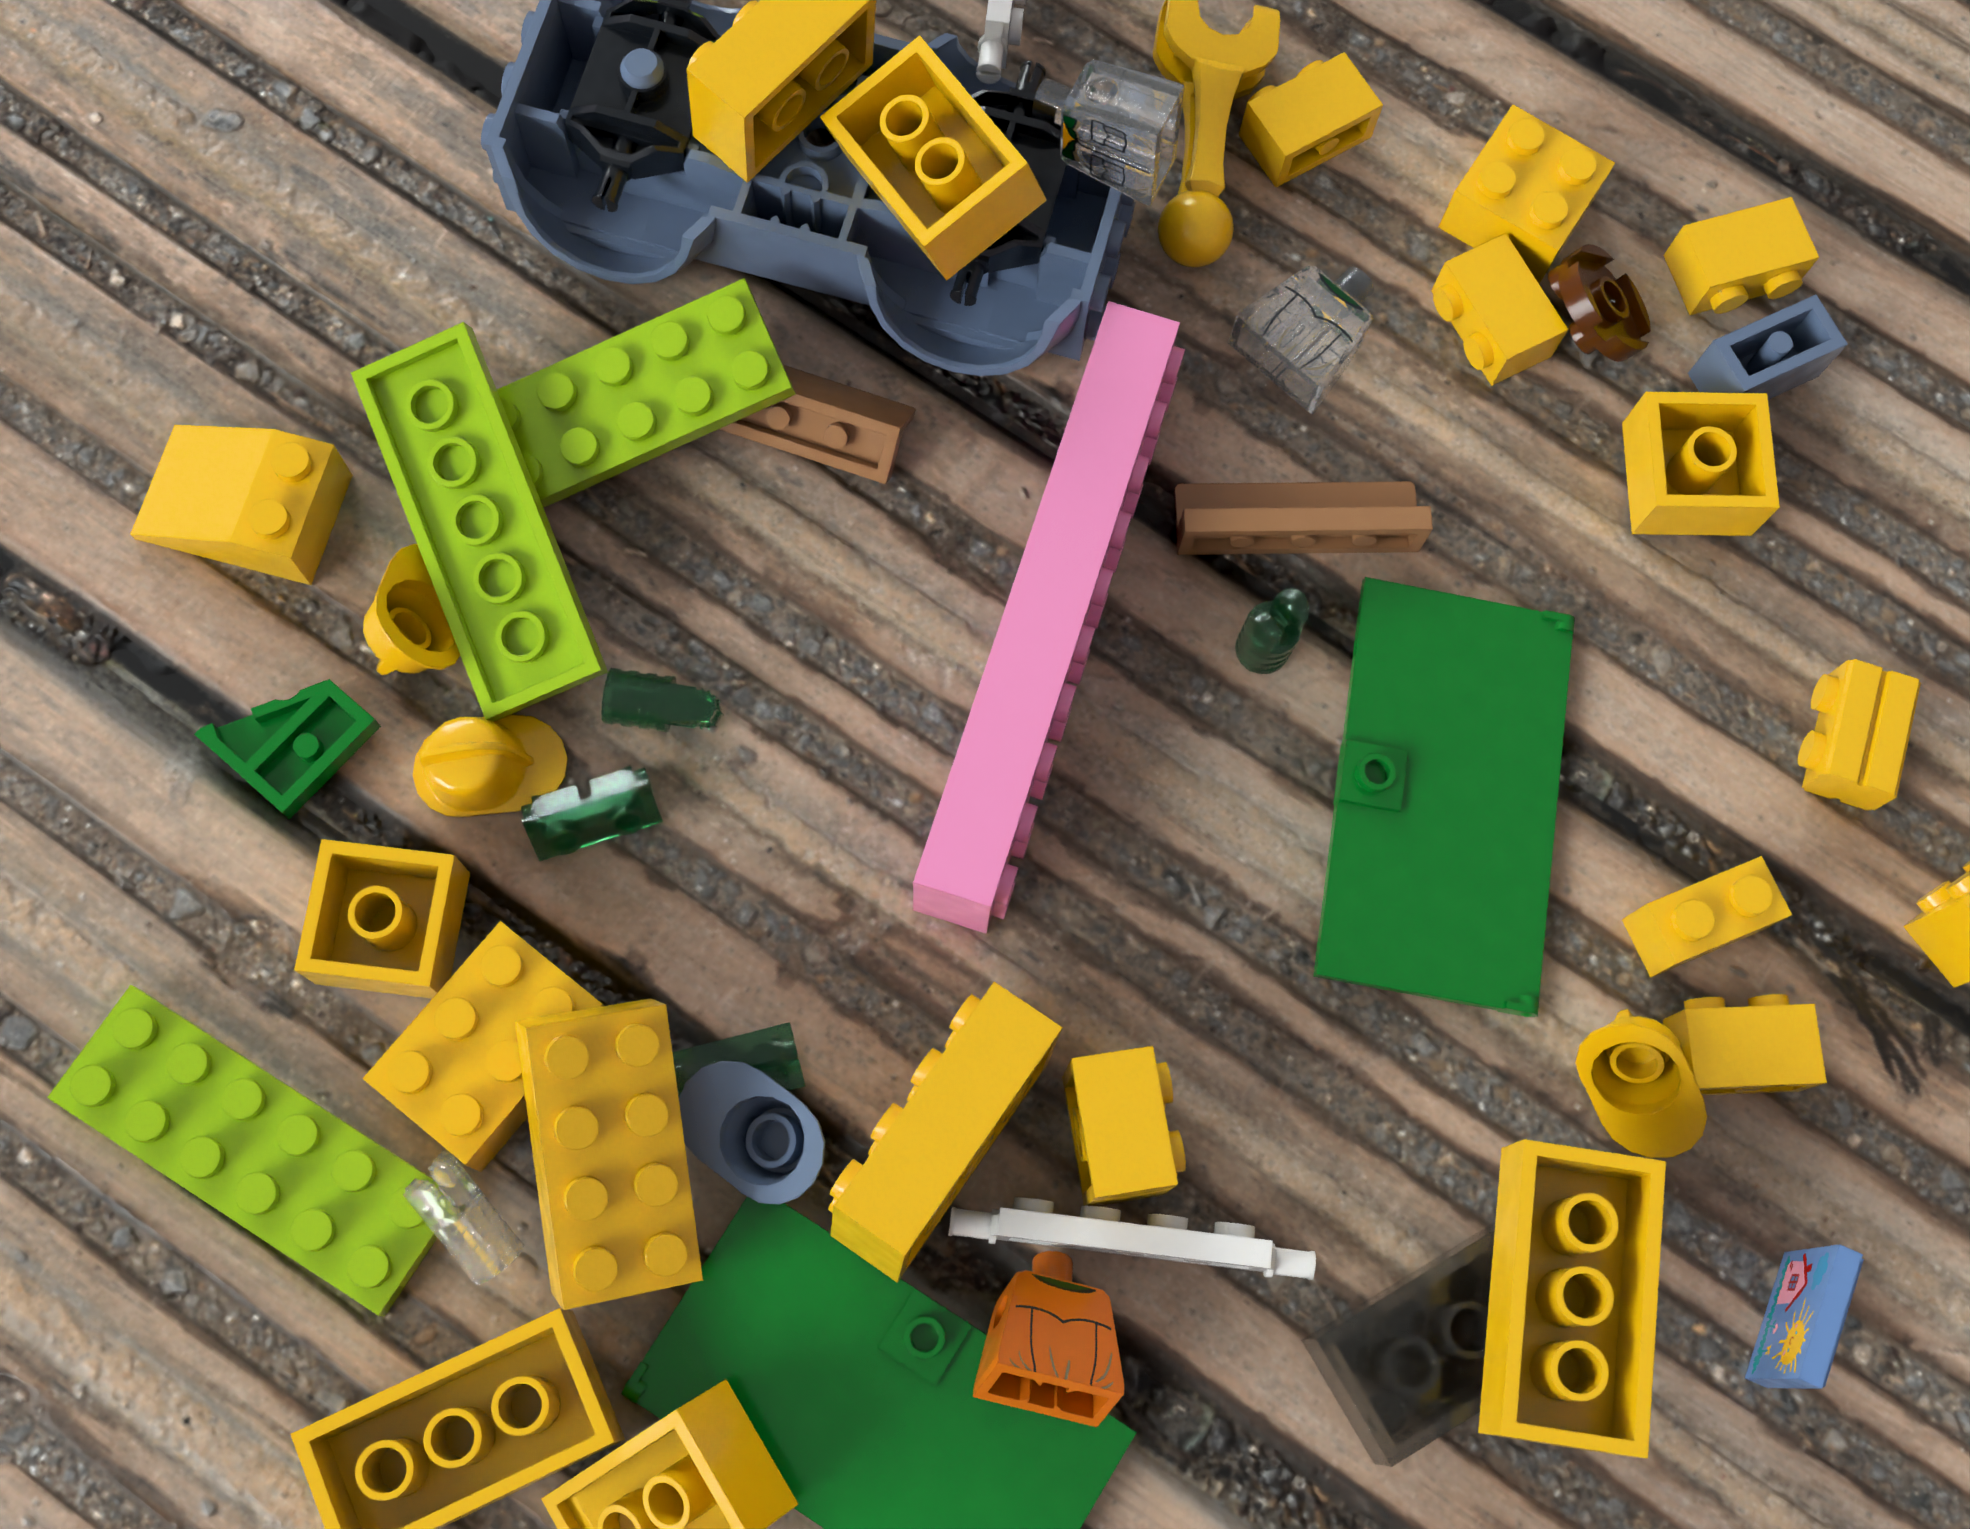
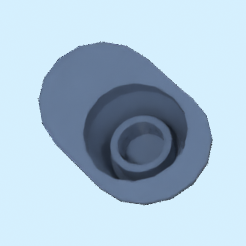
M719 1061L702 1067L685 1083L679 1096L685 1145L701 1162L733 1185L739 1192L758 1203L780 1205L801 1197L815 1183L824 1164L825 1139L817 1118L796 1096L763 1071L744 1062Z

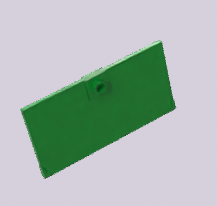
M1365 577L1362 580L1343 739L1340 745L1334 793V812L1313 977L1492 1009L1501 1013L1523 1017H1538L1571 650L1575 624L1574 616L1549 610L1537 611Z
M746 1197L702 1266L703 1281L691 1283L631 1378L625 1383L621 1393L622 1396L634 1404L640 1405L659 1419H662L677 1408L727 1379L797 1500L798 1505L794 1509L824 1529H1080L1137 1433L1109 1413L1098 1427H1093L974 1398L973 1387L987 1336L986 1333L903 1279H900L898 1283L831 1237L829 1231L786 1203L780 1205L758 1203L749 1197Z

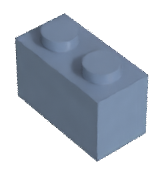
M1813 295L1713 340L1688 372V375L1699 392L1767 393L1769 400L1819 377L1848 343L1818 296Z

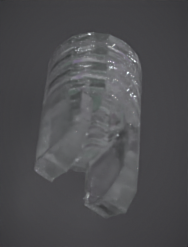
M442 1151L428 1168L431 1172L430 1176L434 1179L433 1182H436L439 1187L436 1188L435 1184H431L428 1179L425 1181L415 1178L405 1188L406 1192L403 1195L465 1271L474 1285H481L506 1269L523 1251L524 1244L514 1234L511 1227L503 1220L500 1213L492 1206L489 1199L454 1155Z

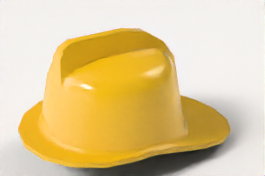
M411 544L399 549L390 560L377 589L375 599L364 616L363 634L368 646L376 657L379 658L376 671L381 675H387L395 670L409 674L420 673L427 669L443 670L453 666L460 656L417 544Z
M511 714L495 722L485 720V717L460 716L444 722L424 740L415 756L413 779L417 794L427 806L445 816L471 817L519 812L541 805L557 792L566 775L568 757L562 739L552 727L532 716Z
M1624 1009L1617 1013L1613 1022L1592 1031L1579 1045L1575 1061L1579 1077L1586 1088L1600 1122L1614 1141L1628 1151L1649 1158H1668L1690 1150L1703 1136L1708 1117L1704 1097L1682 1052L1680 1041L1666 1025L1652 1018L1633 1016L1629 1009Z

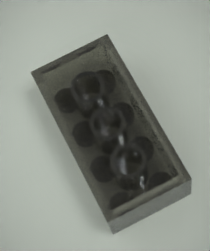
M1495 1222L1301 1340L1374 1464L1393 1467L1480 1412Z

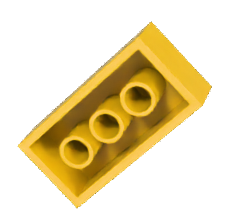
M996 982L992 983L982 999L971 994L965 1000L949 1026L953 1032L944 1046L946 1048L945 1051L941 1053L933 1047L927 1053L911 1078L910 1082L914 1086L907 1097L908 1102L905 1107L902 1108L896 1103L891 1104L870 1136L875 1141L869 1149V1157L862 1165L855 1159H852L830 1191V1195L834 1197L828 1208L833 1213L830 1236L897 1283L1047 1067L1063 1028Z
M650 998L515 1021L551 1293L563 1310L703 1281L666 1004Z
M1527 1139L1501 1148L1478 1427L1479 1434L1648 1459L1666 1161Z
M562 1308L547 1313L290 1434L325 1529H440L625 1440L573 1310H563Z

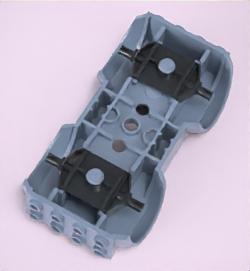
M539 0L536 11H529L526 14L521 31L522 47L516 62L511 61L505 67L501 83L502 98L496 114H488L484 121L481 133V146L488 154L493 169V180L499 186L506 209L516 212L531 235L553 255L576 269L608 281L642 284L657 282L671 276L696 259L870 305L882 328L908 352L929 364L948 371L976 376L1011 373L1029 366L1046 352L1080 361L1085 340L1095 341L1106 309L1105 301L1108 290L1112 289L1116 277L1123 238L1127 237L1136 204L1134 202L1136 190L1142 186L1145 172L1090 149L1146 171L1145 167L1148 164L1150 151L1145 144L1150 147V143L1145 138L1152 139L1157 118L1146 115L1150 92L1142 89V84L1133 73L1127 72L1125 77L1127 82H1124V92L1129 103L1122 109L1121 119L1123 120H1121L1122 128H1120L1119 111L1122 105L1127 102L1122 92V79L1125 71L1119 70L1112 88L1098 93L1094 104L1089 106V95H1061L1040 91L1043 78L1046 75V69L1040 63L1036 62L1030 82L1032 61H1025L1021 64L1017 83L1001 77L996 83L986 84L976 77L978 62L966 53L960 45L957 35L944 33L928 43V46L1028 162L1047 199L1046 202L946 281L846 157L837 142L835 141L829 146L818 147L806 140L807 135L815 129L822 128L828 130L820 118L822 114L910 42L874 33L873 64L747 183L718 156L714 155L693 137L686 71L689 61L696 50L708 41L716 42L732 27L736 15L742 8H724L703 4L694 0ZM1034 99L1057 107L1055 115L1056 124L1032 114ZM1063 114L1081 122L1079 128L1076 129L1079 134L1078 138L1082 140L1080 141L1082 145L1090 148L1087 149L1079 143L1076 144L1079 162L1076 160L1074 162L1062 155ZM1091 120L1099 121L1124 132L1127 140L1125 153L1120 152L1123 151L1125 146V140L1122 139L1124 134L1109 127H1105V130L1110 132L1107 133L1110 137L1106 139L1108 141H1105V144L1120 151L1092 141ZM1093 121V140L1103 144L1104 139L1107 137L1103 124ZM1091 154L1108 161H1104L1108 172L1104 173L1106 175H1103V178L1121 185V181H1123L1122 168H1124L1125 182L1123 187L1104 179L1101 180L1090 174ZM1092 156L1091 173L1101 177L1102 173L1106 171L1102 165V159Z

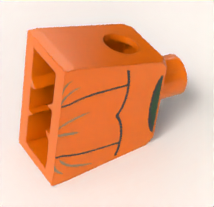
M1045 1251L1037 1254L1032 1261V1271L1023 1270L1016 1272L997 1299L973 1387V1397L1098 1427L1124 1395V1378L1111 1300L1102 1289L1072 1282L1073 1261L1067 1254L1059 1251Z

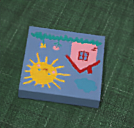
M1840 1244L1784 1252L1745 1379L1766 1388L1822 1389L1826 1386L1863 1264V1254Z

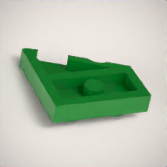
M328 679L299 690L290 699H275L251 708L252 715L220 727H216L213 723L203 726L194 735L290 819L381 726L368 712Z

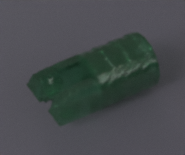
M1293 587L1290 589L1286 588L1277 594L1274 601H1265L1258 604L1249 612L1235 643L1236 656L1246 669L1257 674H1271L1280 670L1287 662L1299 641L1301 630L1308 619L1310 607L1305 593Z
M612 667L606 677L601 709L604 724H621V726L625 727L635 726L645 730L656 729L659 732L665 733L669 731L671 725L692 729L700 727L701 730L703 728L710 730L712 726L717 727L716 724L724 714L720 706L721 701L715 699L716 696L714 694L711 695L710 690L704 691L703 688L697 690L693 686L679 685L675 676H658L655 673L644 674L640 673V671H624L621 668Z

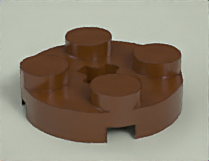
M1586 244L1563 258L1560 265L1550 270L1548 280L1555 294L1564 301L1573 319L1569 330L1578 348L1586 354L1598 350L1605 357L1613 361L1622 362L1647 347L1649 342L1641 341V337L1651 332L1649 316L1645 304L1629 276L1625 273L1616 279L1605 267L1606 264L1614 259L1600 247Z

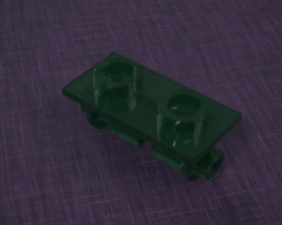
M629 765L625 769L590 779L588 781L593 796L581 799L576 784L540 796L538 794L531 796L532 803L521 806L524 817L521 820L539 861L558 855L571 854L580 848L617 836L633 834L642 828L663 822L646 768L633 771L632 766Z
M790 1022L673 1052L678 1097L685 1083L702 1067L719 1061L744 1062L763 1071L788 1091L806 1087Z

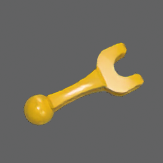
M1165 0L1160 10L1153 47V59L1160 73L1183 95V99L1181 96L1185 126V151L1179 191L1161 212L1158 222V237L1165 253L1180 265L1193 268L1210 265L1223 256L1232 241L1234 232L1233 218L1227 205L1218 197L1225 189L1223 162L1227 123L1233 100L1248 95L1258 86L1265 75L1267 66L1274 60L1278 52L1280 12L1277 9L1255 4L1253 7V17L1245 23L1239 34H1221L1209 28L1200 17L1198 0Z

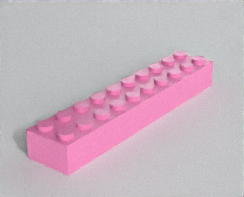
M1111 301L1107 303L913 881V911L985 934L987 933L992 916L1000 919L1005 918L1018 872V867L1009 865L1011 856L1023 859L1038 810V806L1030 804L1029 800L1030 797L1042 800L1045 794L1058 747L1048 743L1049 739L1059 742L1062 740L1077 686L1067 682L1080 684L1095 629L1098 628L1108 597L1113 573L1116 572L1128 527L1131 519L1134 517L1147 468L1151 464L1164 415L1168 411L1176 386L1177 375L1185 349L1174 346L1180 322Z

